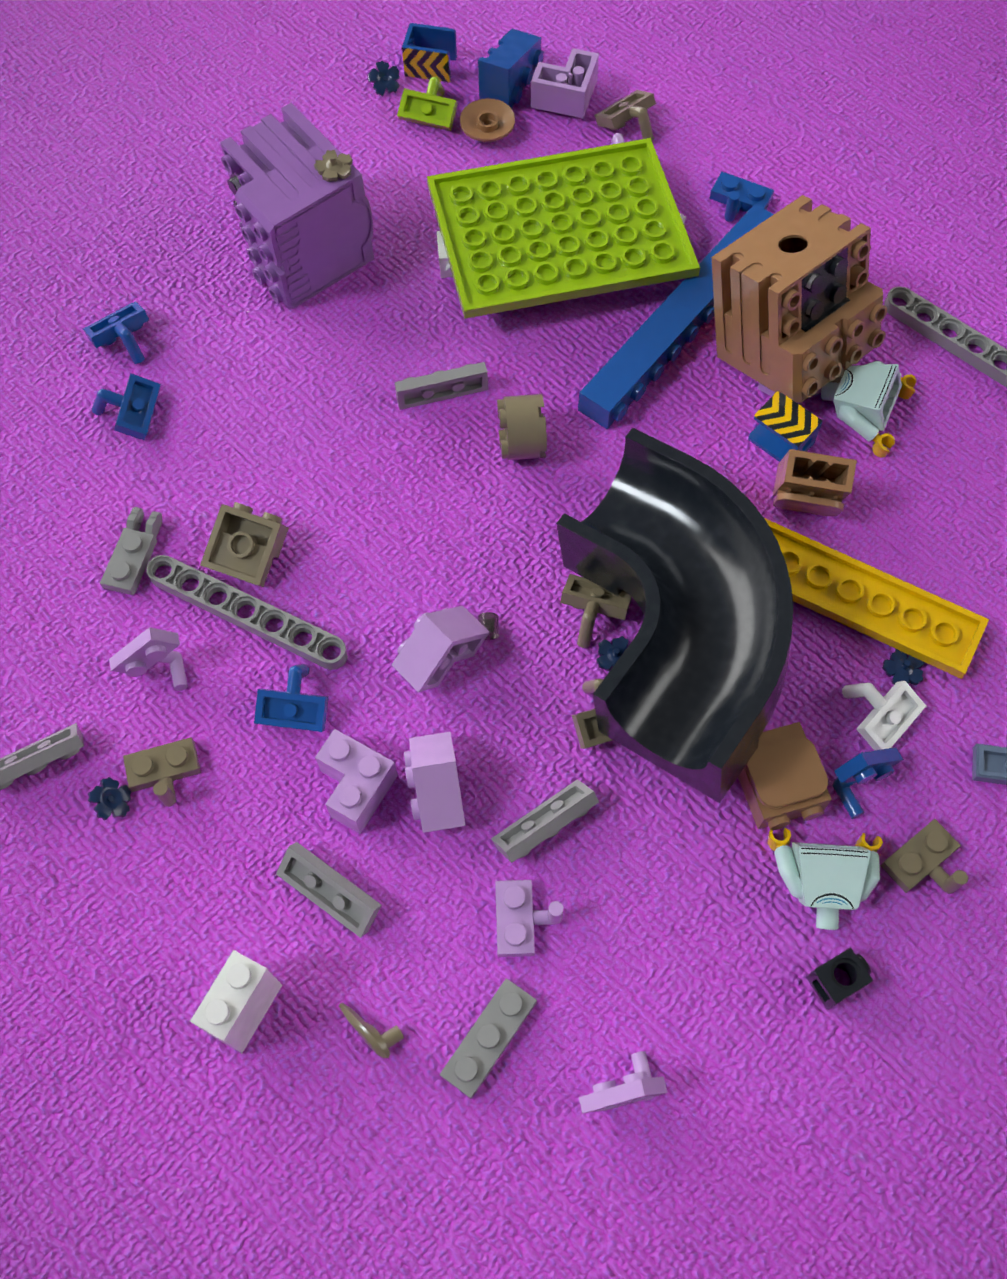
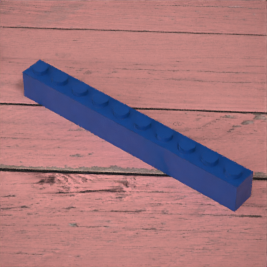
M754 204L699 263V276L685 278L579 392V412L605 429H608L615 421L619 422L625 416L628 406L633 401L637 402L641 399L646 386L651 381L655 382L659 379L665 365L669 361L674 362L677 359L686 342L691 343L704 322L708 324L713 319L715 312L711 257L774 215L773 213L757 204Z

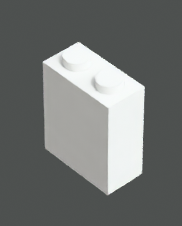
M233 950L190 1022L212 1037L243 1053L281 989L282 984L267 968Z

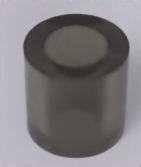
M491 612L479 614L478 621L490 632L485 640L498 638L499 616Z

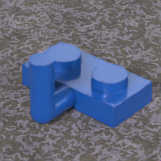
M722 171L711 189L709 199L725 204L724 218L727 222H732L739 210L748 212L754 204L767 209L773 198L774 190Z
M136 301L83 328L87 338L96 348L109 346L117 340V337H120L134 364H139L145 360L132 332L141 329L143 324L149 321L145 310Z
M130 373L124 395L100 389L94 400L92 412L95 415H102L107 403L120 407L114 431L145 440L161 384Z
M306 664L295 665L289 669L286 691L258 689L254 724L319 732L325 731L328 696L300 693L302 678L306 677L310 671Z
M896 747L861 752L834 770L838 778L833 781V788L851 819L864 814V811L850 786L856 782L858 785L863 784L873 778L875 781H880L895 772L893 766L904 760Z

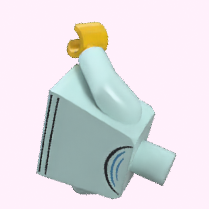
M874 361L865 365L847 368L840 383L829 382L822 387L821 398L825 401H834L837 418L850 426L868 442L872 440L874 442L872 446L873 453L880 458H884L889 453L888 448H892L895 444V439L889 433L880 435L878 432L879 430H885L897 397L899 396L906 400L912 397L917 380L915 376L910 374L901 377L898 364H884L881 361Z
M784 828L783 837L785 840L775 839L773 830H770L768 845L774 851L779 874L791 895L798 898L799 902L804 906L817 908L816 927L826 930H838L839 909L858 910L860 902L865 901L880 881L879 855L876 852L882 846L883 841L881 837L876 836L872 846L866 843V834L863 833L856 841L855 846L792 842L791 848L789 846L791 832L789 829Z

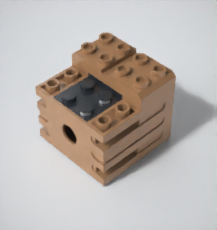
M802 195L712 256L717 357L775 393L780 391L796 403H802L807 398L815 395L827 383L835 380L840 375L842 368L846 370L851 365L858 363L862 357L874 348H878L885 339V331L881 330V321L887 314V307L883 305V289L868 282L871 228L860 223L850 230V217L843 214L838 215L832 212L831 208L823 204L812 210V199Z

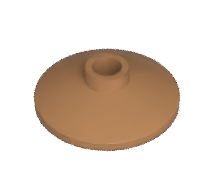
M490 98L479 99L471 102L463 109L460 115V125L463 132L470 138L481 142H493L503 139L511 133L515 126V114L509 105L500 100Z

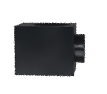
M851 947L814 969L806 976L827 1010L873 981L869 975L871 969L868 963L860 954H855ZM836 968L843 969L848 973L850 977L849 986H844L835 979L834 970Z

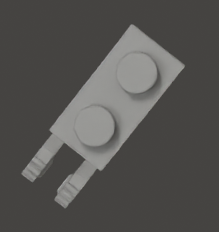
M138 507L132 509L127 518V526L121 533L100 581L102 588L135 595L157 543L156 537L163 520L160 512L152 511L146 522L145 532H141L139 529L144 517L143 509Z

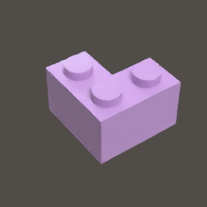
M572 48L566 67L538 62L531 80V108L584 118L598 78L599 53Z
M464 606L445 608L431 613L426 612L415 621L414 631L399 646L397 650L399 654L393 661L392 666L418 693L438 687L454 662L473 657L490 632Z
M334 729L315 757L320 771L340 782L325 805L331 818L361 834L398 776L395 762Z
M451 732L409 738L410 751L404 752L408 789L415 788L417 798L410 799L413 820L421 819L423 833L466 826Z

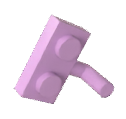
M149 627L109 659L111 671L126 673V675L131 677L145 674L157 662L169 663L174 690L181 691L188 687L182 655L177 651H173L180 646L178 633Z
M532 880L495 881L497 956H535L534 925L559 924L563 917L564 907L562 903L553 901L550 903L548 910H533Z
M646 1051L633 1053L631 1058L635 1073L623 1076L625 1084L616 1086L615 1081H608L593 1085L594 1093L579 1097L582 1114L606 1111L634 1102L649 1101L655 1096L666 1094L668 1092L664 1077L652 1078Z

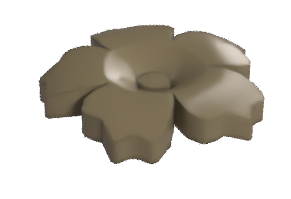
M327 150L326 154L322 156L323 160H315L314 168L318 171L319 175H322L323 180L328 182L337 181L338 177L346 179L351 175L350 165L353 161L350 154L345 155L341 153L337 157L335 150Z

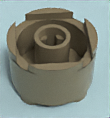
M542 394L505 396L503 399H497V411L500 421L499 445L502 459L546 458L547 432L546 417L541 413V407H544Z

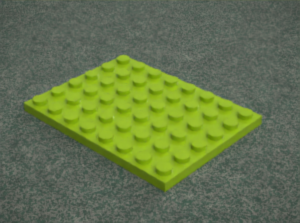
M651 138L427 176L428 189L464 319L699 276L700 266Z

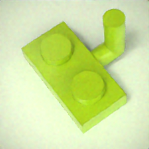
M433 76L429 80L426 93L404 88L397 116L400 120L451 131L458 103L454 99L443 97L445 89L439 78Z

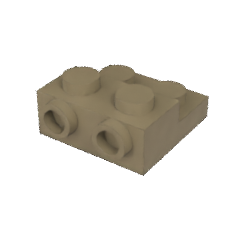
M237 502L234 503L233 507L221 504L200 566L264 587L273 558H279L289 528L282 525L283 518L264 512L263 516L259 517L252 514L253 508Z

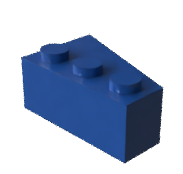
M511 29L499 40L498 45L500 46L498 48L491 47L488 50L489 56L487 58L480 57L478 59L479 99H497L509 105L511 109L515 103H519L524 87L531 83L533 72L538 62H543L544 51L541 50V37L516 29Z

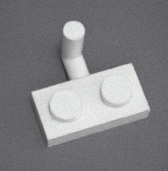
M906 681L896 682L884 697L871 683L845 685L842 689V694L845 698L865 697L874 707L856 729L874 750L891 748L926 707Z

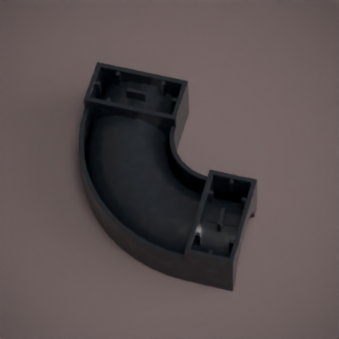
M632 428L625 436L624 454L617 475L598 507L581 522L564 513L556 523L563 566L619 596L622 590L626 591L637 602L644 614L639 632L593 693L598 731L716 802L721 803L758 748L759 737L772 717L782 692L788 666L793 623L792 586L778 541L766 520L750 499L731 481L696 458Z

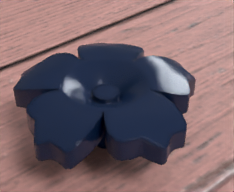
M382 60L376 62V69L373 68L367 75L368 82L374 83L373 89L376 91V95L383 96L386 89L388 93H396L400 87L397 82L400 71L396 66L389 68V63Z
M621 636L614 638L612 644L606 639L599 642L598 654L600 657L596 659L598 667L605 671H610L627 649L629 640Z
M897 649L891 654L890 660H884L882 669L886 672L887 676H893L892 684L895 685L896 682L906 681L908 684L918 685L923 681V671L919 669L924 665L923 661L910 655L907 658L906 653Z
M110 777L102 779L100 782L101 786H96L88 793V802L97 804L94 807L97 818L107 820L111 814L114 818L119 816L125 817L127 812L130 811L127 802L131 800V790L127 785L119 787V781L113 780Z

